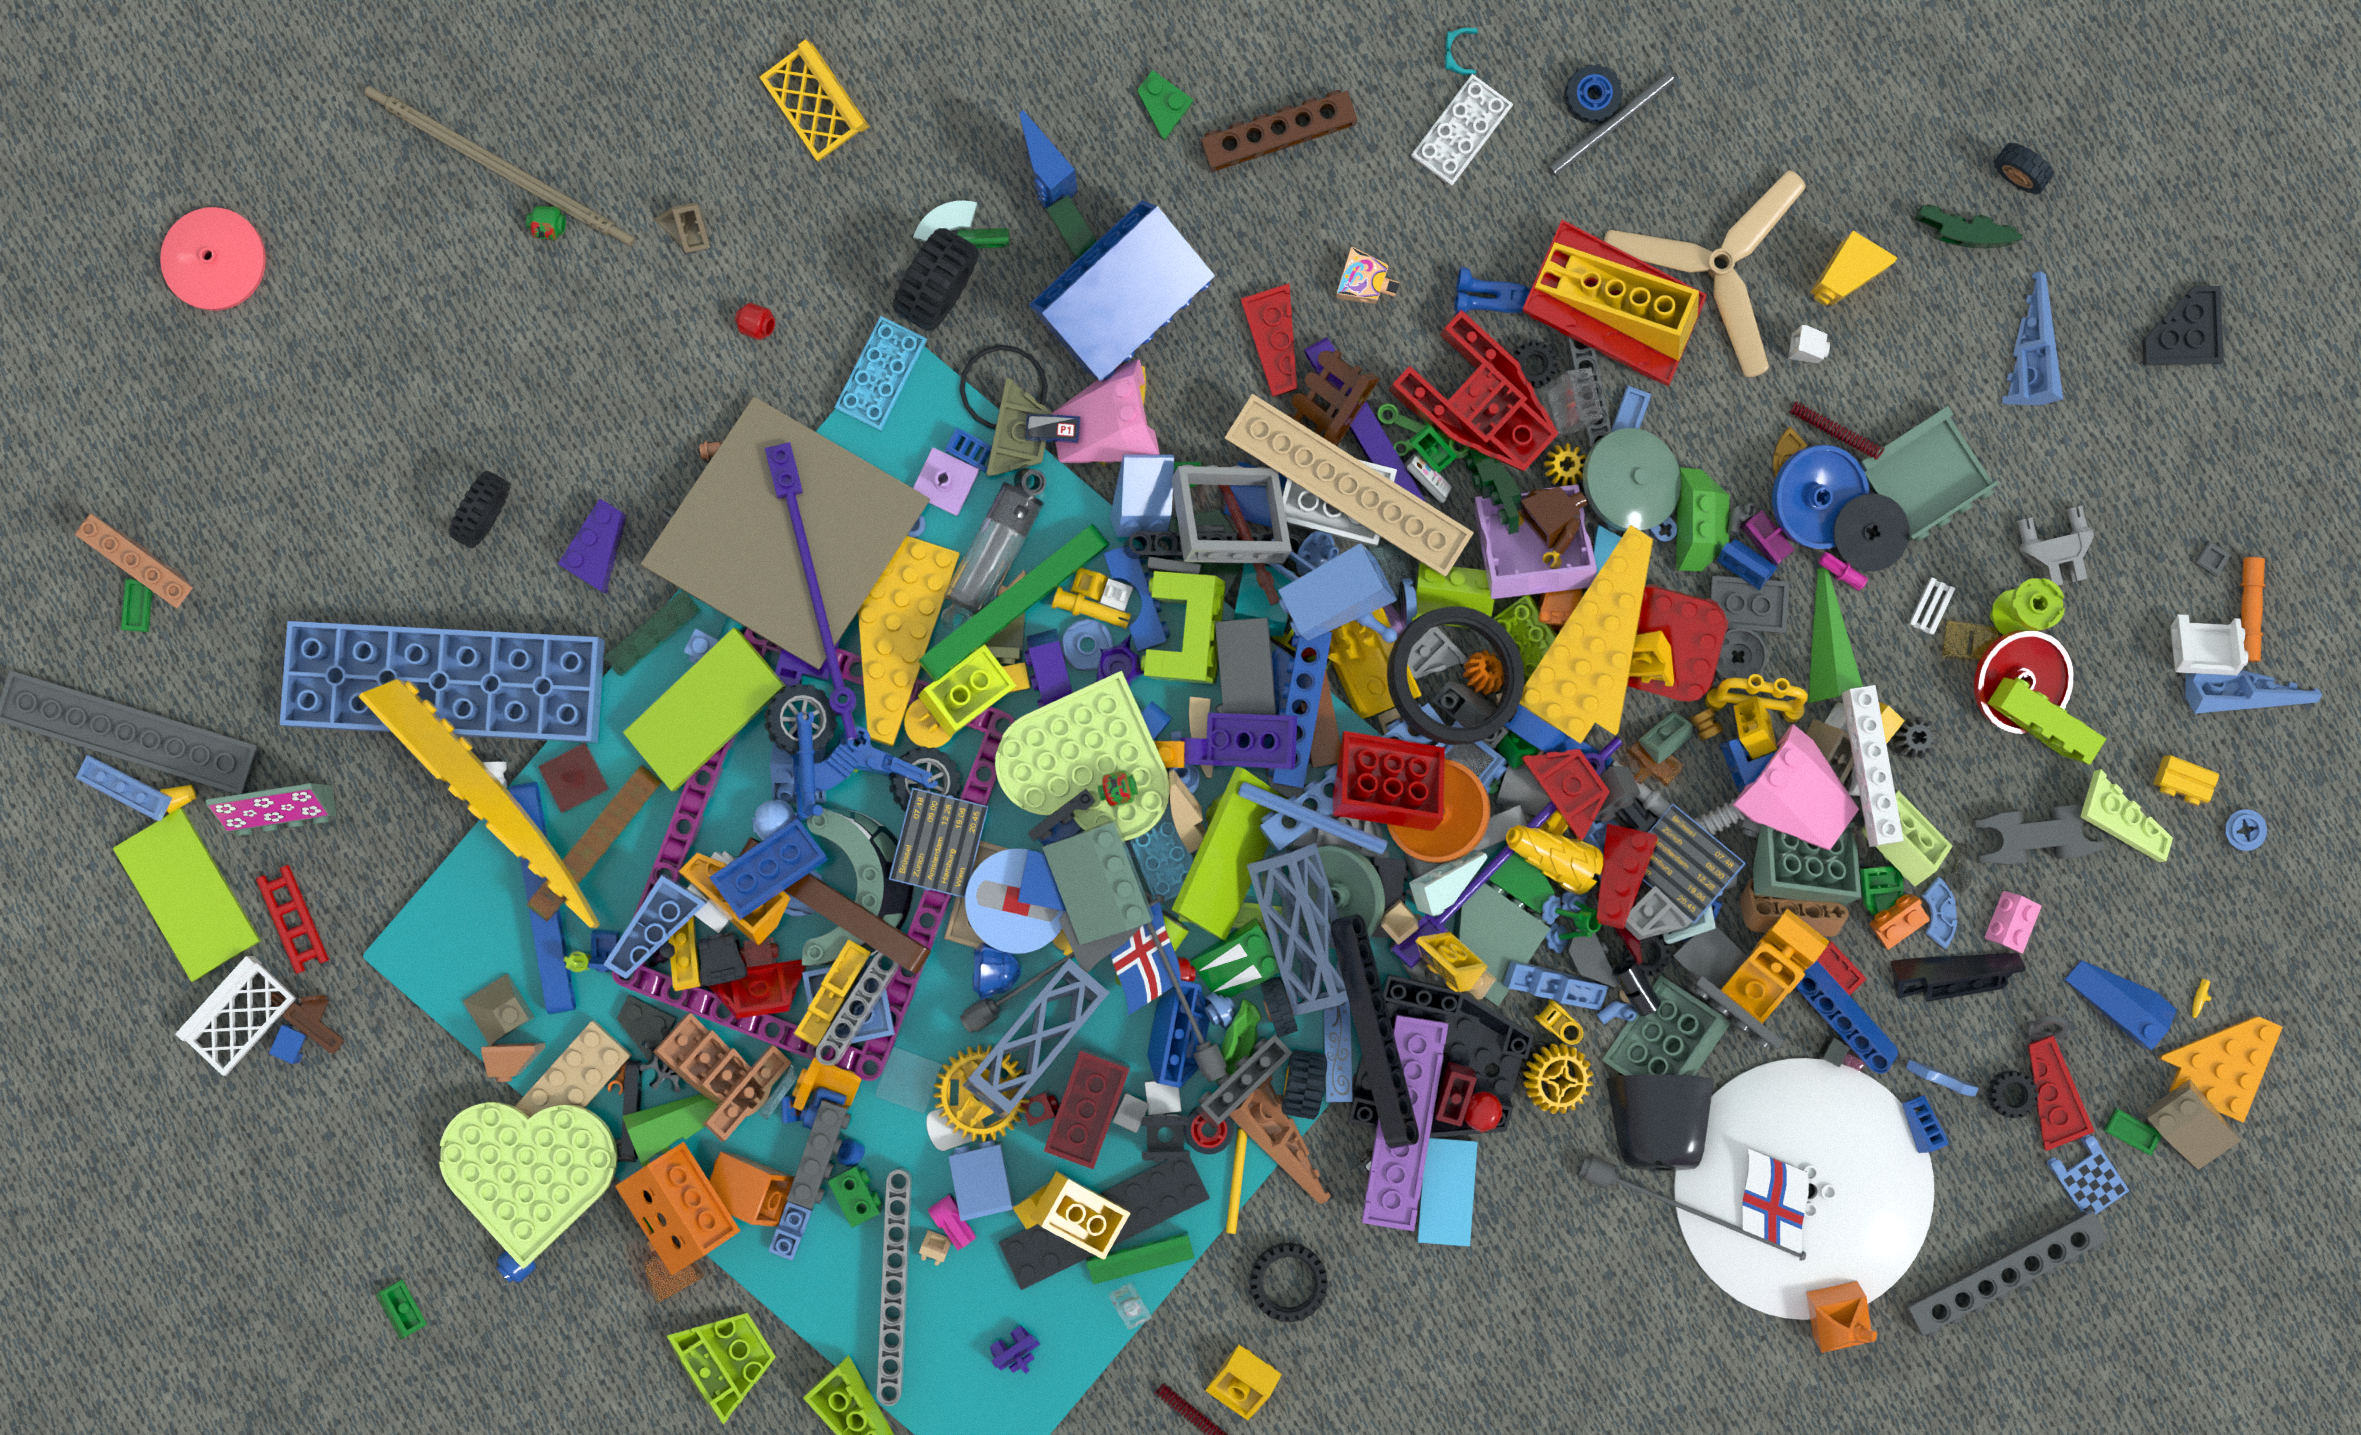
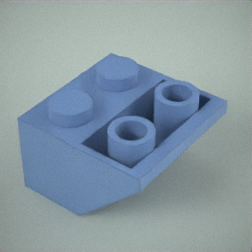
M773 743L770 760L773 800L797 802L794 791L793 758H791L787 751L778 749L776 747L777 744ZM826 746L813 754L814 763L823 761L826 756ZM816 791L814 794L815 803H825L826 791Z

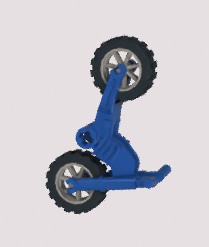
M795 684L786 687L778 692L767 705L768 709L765 711L764 718H766L765 729L770 734L768 737L777 744L776 747L778 749L787 751L791 758H793L794 791L797 800L796 817L800 822L813 815L819 816L823 813V808L820 805H815L814 794L816 791H826L848 778L854 769L889 777V780H891V785L889 786L890 793L893 792L894 802L901 806L900 809L906 812L911 793L908 786L929 792L930 789H934L940 792L941 795H952L953 798H958L957 793L961 789V784H959L961 775L960 772H957V764L954 760L951 761L948 758L949 755L946 752H940L938 748L920 747L903 754L899 759L889 753L873 748L870 744V734L863 727H855L858 738L854 740H847L846 733L843 732L838 737L837 746L831 748L823 761L814 763L813 754L825 747L834 736V729L837 728V714L832 711L829 698L825 695L826 693L821 689H816L813 685ZM802 701L800 713L791 702ZM807 702L810 705H812L816 711L809 713L805 712ZM786 707L794 715L792 717H782ZM817 714L819 717V726L812 723L814 721V716ZM783 722H788V726L791 728L789 732L785 729ZM812 728L815 729V730H817V731L814 733L813 736H812ZM926 763L925 770L916 767V765ZM931 765L939 771L938 774L932 776V772H930ZM942 777V787L938 786V781H935V779Z

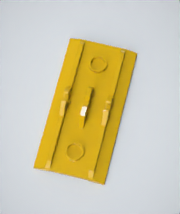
M1383 607L1371 612L1377 621L1387 628H1392ZM1355 620L1329 631L1332 632L1328 658L1332 661L1353 711L1362 719L1395 707L1387 682L1388 660L1395 641L1392 643L1385 642L1379 633L1369 627L1362 626ZM1407 663L1408 685L1415 699L1421 696V693Z

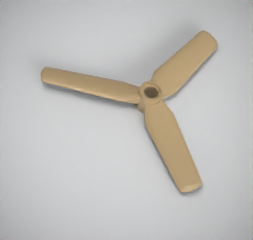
M1790 170L1787 171L1728 231L1721 248L1713 252L1695 243L1608 230L1603 241L1644 262L1685 272L1707 271L1714 278V299L1742 371L1746 377H1755L1766 372L1769 369L1746 285L1733 267L1736 262L1750 255L1804 191L1806 186L1798 174ZM1718 258L1723 259L1727 267L1725 269L1717 268L1714 260Z

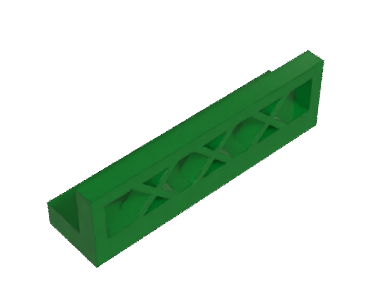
M1184 1232L1108 1252L1105 1259L1092 1256L1086 1259V1264L1094 1285L1194 1259V1253L1189 1234Z

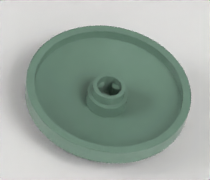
M1625 428L1605 435L1591 448L1584 463L1583 486L1590 506L1605 523L1622 531H1626L1630 525L1644 531L1661 524L1673 512L1680 496L1681 476L1673 453L1661 439L1645 430Z
M1339 844L1317 847L1339 918L1359 914L1364 919L1368 936H1372L1380 925L1385 908L1384 889L1376 869L1366 857L1350 847ZM1308 878V895L1316 905L1319 888ZM1328 914V923L1331 926V920ZM1301 915L1300 924L1302 931L1310 937L1305 918Z

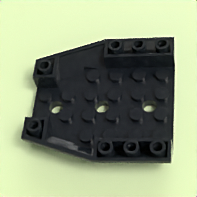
M1388 974L1381 987L1392 1029L1396 1014L1448 1023L1443 1052H1446L1449 1057L1441 1066L1437 1094L1448 1061L1473 1068L1477 1080L1472 1094L1487 1091L1495 1095L1502 1105V1117L1496 1128L1484 1133L1507 1131L1513 1111L1511 1097L1522 1058H1528L1534 1034L1466 992H1456L1451 988ZM1361 1053L1352 1086V1102H1350L1348 1122L1377 1128L1378 1113ZM1490 1063H1495L1499 1066V1069L1495 1074H1487L1485 1067ZM1433 1113L1429 1138L1482 1134L1469 1127L1464 1119L1462 1125L1457 1126L1436 1120Z

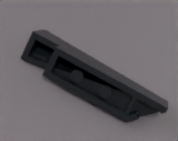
M2018 953L1909 958L1891 961L1897 998L1900 999L1923 992L1926 1002L2000 990L2009 984L2008 978L2012 974L2023 973L2026 970Z

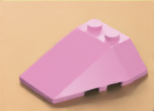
M1139 359L1117 366L1115 368L1116 372L1110 378L1103 379L1102 381L1096 380L1052 413L1051 417L1077 419L1076 439L1055 438L1060 463L1122 462L1123 455H1160L1155 431L1146 422L1139 386L1145 384Z
M1792 724L1777 743L1780 747L1756 781L1744 788L1733 803V806L1755 823L1767 825L1781 833L1793 835L1802 841L1830 850L1856 815L1859 808L1814 740Z

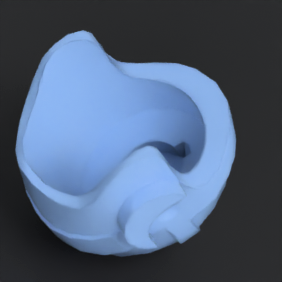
M766 801L757 808L755 817H752L754 832H757L760 839L764 841L795 820L797 813H794L793 808L785 801Z

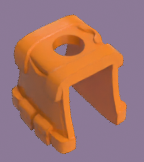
M1582 588L1540 593L1538 621L1549 624L1554 631L1560 632L1581 601Z

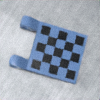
M2088 1134L2080 1139L2091 1153L2067 1171L2062 1162L2055 1157L2049 1159L2047 1165L2058 1178L2080 1212L2088 1209L2096 1215L2129 1192V1189L2102 1151L2096 1138Z

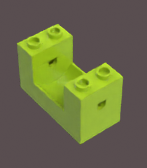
M1154 571L1153 578L1151 577L1149 580V593H1152L1151 597L1163 603L1185 604L1187 607L1182 652L1146 649V655H1143L1141 660V670L1144 671V676L1155 680L1216 685L1219 658L1215 622L1222 621L1226 581L1212 575Z

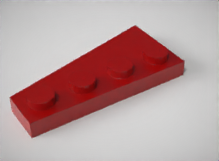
M1290 283L1240 300L1272 398L1297 390Z
M1607 823L1597 921L1599 924L1624 929L1658 840L1656 834Z
M2049 1035L2027 1044L2033 1083L2036 1084V1092H2038L2036 1101H2038L2037 1109L2044 1150H2051L2095 1132L2054 1036Z

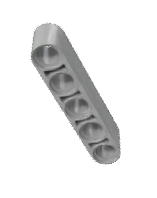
M1521 805L1491 816L1488 828L1474 850L1479 851L1506 840V834L1512 827L1517 825L1526 827L1528 822ZM1406 852L1403 853L1413 878L1444 864L1423 862Z
M881 952L874 957L818 1045L816 1057L821 1064L833 1066L839 1063L896 974L899 964L893 961V966L887 971L880 968V960L885 957ZM875 978L879 983L878 990L874 993H868L865 988L866 982L869 979ZM856 1001H861L864 1004V1012L859 1016H855L851 1011L852 1004ZM846 1023L850 1027V1034L846 1038H840L837 1034V1028L839 1025ZM828 1046H832L836 1051L835 1058L831 1061H826L823 1058V1050Z

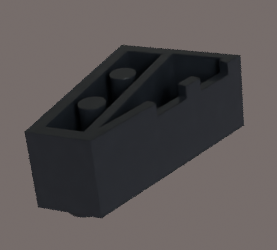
M1372 857L1371 864L1376 869L1384 889V912L1398 900L1405 904L1406 892H1403V884L1407 882L1408 877L1406 860ZM1381 922L1377 930L1372 934L1374 937L1392 938L1381 926Z

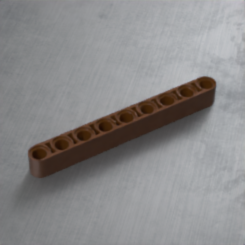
M749 837L738 858L761 842ZM810 873L784 890L915 974L920 972L931 953V950Z

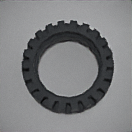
M485 471L481 476H478L475 483L473 482L470 486V490H467L465 493V498L461 500L460 507L455 512L449 528L450 537L471 549L479 545L481 540L486 537V533H489L491 530V526L497 520V516L501 513V508L505 505V499L509 494L510 483L490 471Z
M1280 1243L1276 1246H1271L1259 1256L1253 1265L1250 1276V1289L1253 1299L1260 1310L1272 1319L1289 1323L1298 1320L1302 1321L1306 1317L1313 1315L1320 1308L1326 1296L1328 1282L1324 1265L1313 1251L1303 1245ZM1279 1258H1298L1305 1262L1313 1272L1315 1282L1313 1292L1306 1302L1297 1307L1285 1308L1277 1306L1269 1300L1264 1292L1263 1279L1265 1271L1271 1263Z

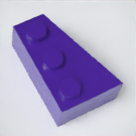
M599 499L558 562V565L607 594L627 515Z
M1057 629L1027 636L1029 650L1024 651L1027 665H1033L1035 675L1031 676L1034 691H1040L1041 699L1037 700L1038 707H1044L1072 694L1073 691Z

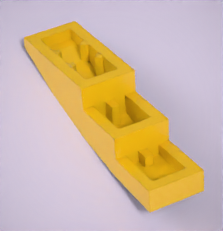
M848 939L821 983V987L809 1005L807 1013L794 1032L795 1036L816 1048L818 1047L871 955L870 951Z

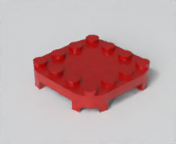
M1656 584L1645 585L1636 635L1662 631L1671 646L1674 684L1673 686H1665V681L1653 679L1649 683H1644L1640 677L1629 676L1627 686L1679 701L1699 700L1708 692L1715 681L1714 677L1724 637L1728 630V620L1724 611L1717 604L1718 602L1710 598L1703 599L1658 587Z

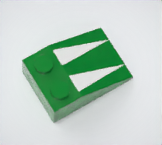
M1256 917L1229 934L1226 941H1218L1190 960L1210 991L1217 994V996L1222 995L1224 998L1227 996L1231 998L1280 972L1270 938Z

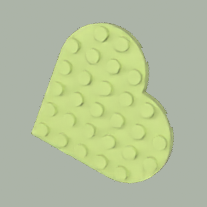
M1122 671L1024 715L1016 720L1002 736L1003 738L995 757L997 778L1007 797L1024 810L1040 815H1051L1084 789H1087L1095 799V802L1087 810L1076 809L1073 811L1075 815L1074 820L1081 828L1087 830L1117 819L1125 841L1135 839L1150 831L1165 813L1169 802L1168 772ZM1126 770L1129 775L1133 774L1135 777L1138 795H1134V801L1130 804L1110 807L1106 800L1101 801L1098 785H1102V777L1105 774Z
M486 1102L465 1109L449 1123L440 1142L441 1161L439 1164L444 1180L452 1192L513 1259L525 1269L605 1193L616 1173L618 1153L615 1139L606 1123L595 1113L583 1107L556 1105L541 1110L532 1117H529L512 1105L501 1102Z

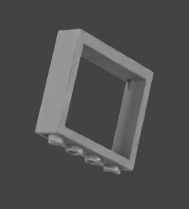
M1193 465L1178 466L1171 481L1184 562H1285L1292 550L1277 471L1264 466L1257 468H1243L1242 466L1218 467L1216 465L1207 467H1195ZM1189 484L1265 486L1275 541L1198 540Z

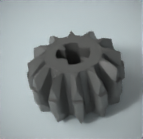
M1922 716L1917 717L1916 721L1913 717H1908L1906 720L1907 724L1903 722L1900 726L1903 732L1896 731L1894 734L1895 737H1901V741H1896L1894 745L1895 747L1903 745L1900 754L1905 755L1909 752L1910 760H1914L1917 755L1920 759H1925L1926 752L1929 754L1934 753L1931 745L1939 743V740L1932 739V735L1938 734V730L1930 731L1933 722L1927 721L1924 723ZM1919 733L1921 737L1918 739H1921V741L1914 743L1912 739L1915 737H1912V734Z

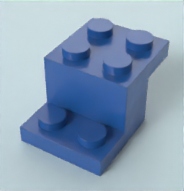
M1738 738L1719 744L1738 792H1742L1748 784L1756 781L1776 753L1771 752L1754 760L1747 761L1748 751Z

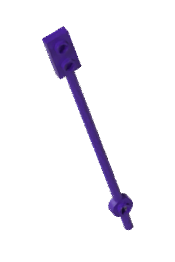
M791 443L767 447L765 452L777 499L786 498L834 686V691L829 698L830 707L834 713L841 715L847 740H854L858 738L852 717V712L856 707V696L852 690L844 686L796 499V495L802 494L803 490ZM845 696L848 700L846 703L841 704L838 702L839 697Z
M1615 736L1598 754L1589 753L1584 756L1591 766L1597 768L1596 773L1600 776L1605 772L1604 762L1623 743ZM1550 801L1526 827L1538 829L1557 810L1553 803ZM1507 845L1466 886L1453 905L1444 909V912L1435 918L1426 914L1418 922L1419 928L1402 943L1396 944L1391 949L1392 952L1412 969L1422 959L1416 944L1418 937L1448 932L1443 924L1515 851Z

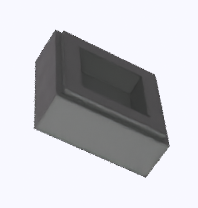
M2207 541L2194 564L2217 577L2231 554L2211 541Z

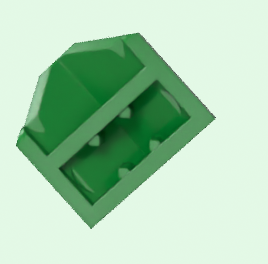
M1895 866L1860 869L1863 904L1872 915H1876L1882 910H1888L1895 905L1898 898L1905 895L1903 876Z

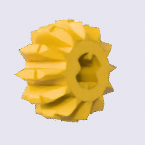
M1567 443L1564 446V452L1557 445L1554 447L1555 453L1550 451L1547 453V457L1551 461H1545L1543 466L1551 468V470L1545 473L1546 477L1553 474L1556 476L1551 482L1553 485L1559 479H1561V487L1567 486L1568 481L1571 485H1577L1576 478L1583 480V473L1581 471H1583L1584 464L1580 462L1586 459V455L1584 454L1579 457L1576 455L1580 450L1579 447L1570 452L1571 446ZM1564 460H1568V464L1571 463L1572 465L1567 472L1562 470L1564 467H1560Z

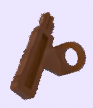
M275 992L271 993V1007H280L287 998L282 993L280 994V992L278 994ZM326 995L303 997L299 999L302 1006L293 1002L285 1010L282 1017L300 1029L310 1039L321 1045L327 1052L335 1054L344 1043V1039L320 1021L329 1003V997Z

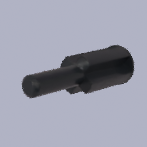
M670 943L661 945L653 953L655 957L649 961V966L655 967L660 962L666 963L675 954L674 946Z

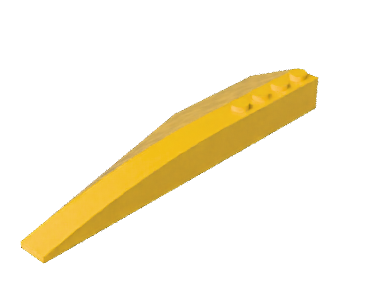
M396 679L362 692L358 696L437 779L440 778L444 782L448 781L451 784L448 790L455 797L460 798L462 801L467 800L469 802L467 805L468 809L480 820L486 819L488 821L485 824L486 827L517 857L521 856L523 859L527 858L530 861L528 868L535 875L538 874L541 878L546 877L549 880L546 882L548 887L559 897L565 896L567 898L565 904L590 928H597L600 925L574 878L541 830L512 794L471 751L473 746L464 737L458 738L453 732L455 727L446 718L441 720L435 714L437 708L429 700L425 699L423 701L417 695L419 689L412 682Z

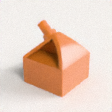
M1858 1281L1806 1292L1812 1334L1821 1353L1876 1340L1877 1332L1871 1330L1867 1296Z

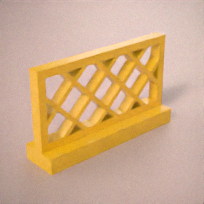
M805 39L798 44L799 48L761 75L760 79L814 158L820 161L855 134L863 132L870 126L813 43ZM801 56L805 62L803 73L791 72L792 61ZM809 69H810V71L812 72L813 75H809V74H808V70H809ZM776 73L785 74L783 89L773 87L768 79ZM790 75L802 77L800 92L788 90ZM807 78L816 79L819 82L818 94L805 93ZM823 90L825 91L827 96L822 95ZM787 93L799 95L797 110L787 108L785 105ZM804 96L817 98L815 112L802 111ZM821 99L832 101L834 104L832 115L819 113ZM837 111L840 113L842 117L837 116ZM801 114L814 116L812 130H805L800 127ZM818 117L831 119L829 133L816 131ZM836 120L845 121L850 130L842 136L835 135ZM805 133L811 134L810 140ZM815 135L828 137L827 147L819 153L814 147Z

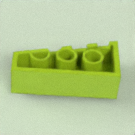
M2004 677L1987 704L2059 755L2090 765L2106 741V738L2086 726L2082 721L2069 715L2062 707L2049 702V698L2044 694L2029 689L2030 685L2026 681L2018 677L2015 680Z

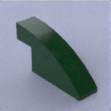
M1068 195L1046 209L1048 216L1061 234L1062 242L1075 261L1097 242Z

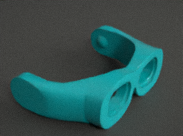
M1465 27L1454 31H1447L1444 69L1460 75H1476V70L1459 67L1454 61L1450 49L1453 40L1457 36L1462 34H1478V29Z

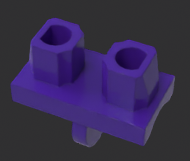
M1019 1326L1010 1333L1016 1345L1008 1349L1005 1342L999 1340L990 1346V1350L994 1357L992 1363L995 1368L998 1367L1002 1371L1009 1366L1012 1373L1021 1368L1026 1374L1030 1371L1028 1363L1035 1359L1030 1351L1041 1344L1023 1326Z

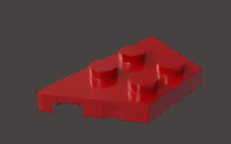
M1580 749L1524 756L1522 761L1579 842H1581L1610 791Z
M801 959L747 967L748 976L737 981L709 987L736 1019L786 1012L791 1008L806 965H802Z

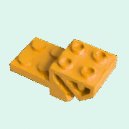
M1786 909L1756 944L1752 953L1721 988V991L1760 1023H1763L1787 994L1805 976L1803 972L1816 962L1827 947L1829 940L1789 909Z

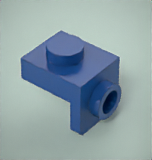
M594 929L591 932V959L588 961V968L596 969L598 972H608L611 970L603 964L620 940L619 931Z

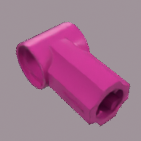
M951 1194L928 1208V1212L939 1228H943L957 1250L965 1247L977 1237L966 1220H960L957 1202Z

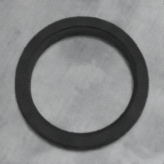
M1459 606L1444 607L1419 616L1399 635L1389 656L1387 682L1396 710L1413 730L1427 739L1438 743L1462 745L1475 743L1490 737L1510 720L1522 697L1524 667L1514 640L1496 620L1475 609ZM1446 624L1464 626L1482 635L1497 652L1504 673L1503 693L1494 712L1482 723L1461 728L1441 724L1429 717L1414 700L1407 680V663L1414 644L1428 629Z

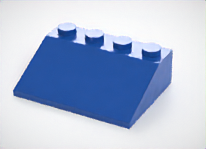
M1021 111L1019 115L1036 184L1037 199L1047 209L1067 195L1071 199L1078 193L1075 169L1025 111Z

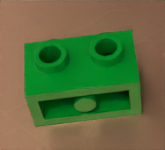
M858 1164L828 1180L851 1228L880 1214L882 1211L880 1206L883 1205L878 1192H872L868 1184L871 1182L868 1172L865 1168L860 1169Z

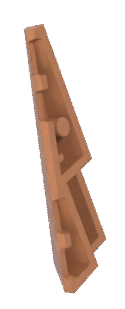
M1270 1075L1230 1114V1117L1319 1204L1325 1203L1330 1198L1329 1192H1324L1318 1180L1320 1176L1319 1171L1312 1168L1307 1158V1155L1310 1153L1293 1119L1283 1114L1281 1109L1282 1096L1281 1094L1276 1095L1270 1083L1273 1080Z

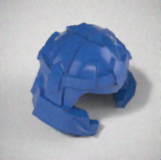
M984 942L974 949L973 991L978 993L981 1000L992 997L993 994H1001L1010 990L1017 982L1019 976L1021 977V966H1019L1017 959L1012 953L997 950Z

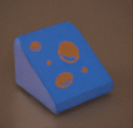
M784 1095L781 1098L783 1123L801 1121L802 1111L793 1107L796 1097L792 1095Z

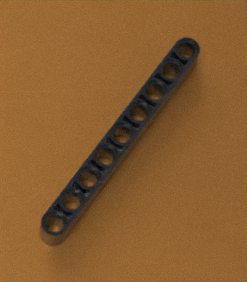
M1359 914L1335 919L1331 923V934L1385 1143L1391 1149L1415 1145L1419 1140V1130L1364 919Z

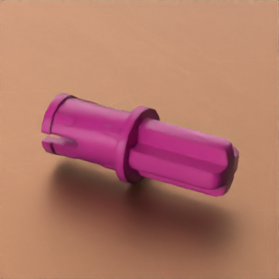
M1827 552L1823 553L1818 561L1820 565L1834 573L1837 580L1846 582L1855 590L1860 591V588L1862 589L1867 583L1868 578L1854 570L1850 563H1843Z

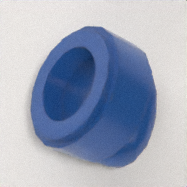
M846 1139L841 1144L837 1160L842 1165L848 1167L855 1166L862 1160L865 1148L854 1140Z

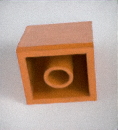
M720 1152L719 1157L714 1162V1170L709 1182L730 1215L751 1225L778 1227L795 1176L734 1153Z

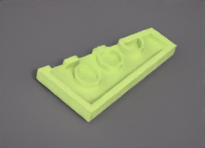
M2101 769L2094 771L2080 817L2158 862L2167 861L2173 837L2152 817H2146L2141 812V807L2135 801H2129L2122 794L2123 790L2117 784H2112L2106 779L2107 775Z

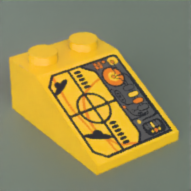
M1451 932L1421 936L1416 940L1421 958L1427 962V967L1435 974H1440L1446 979L1447 986L1456 992L1470 990L1488 967Z

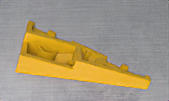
M1662 631L1636 635L1629 676L1640 677L1644 683H1649L1653 679L1665 681V686H1673L1674 674L1671 646Z

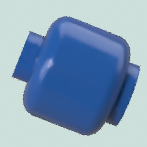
M506 1250L497 1258L499 1265L496 1269L509 1283L512 1281L516 1283L522 1282L536 1268V1264L533 1261L523 1269Z

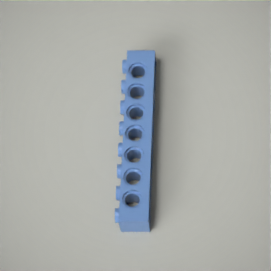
M1429 703L1423 707L1418 704L1429 717L1444 724ZM1399 719L1387 727L1389 732L1382 736L1384 738L1421 744L1432 742V740L1422 735L1417 737L1411 736L1407 730L1409 725L1405 721L1401 722ZM1337 765L1324 773L1326 778L1321 782L1317 783L1314 780L1303 788L1305 793L1299 798H1296L1294 795L1288 800L1301 806L1305 801H1312L1316 804V812L1328 817L1332 815L1333 798L1327 797L1323 790L1328 785L1334 786ZM1272 811L1261 819L1263 824L1260 825L1259 830L1277 854H1279L1314 827L1294 819L1296 826L1292 829H1287L1281 823V819L1287 815L1279 812L1276 814Z

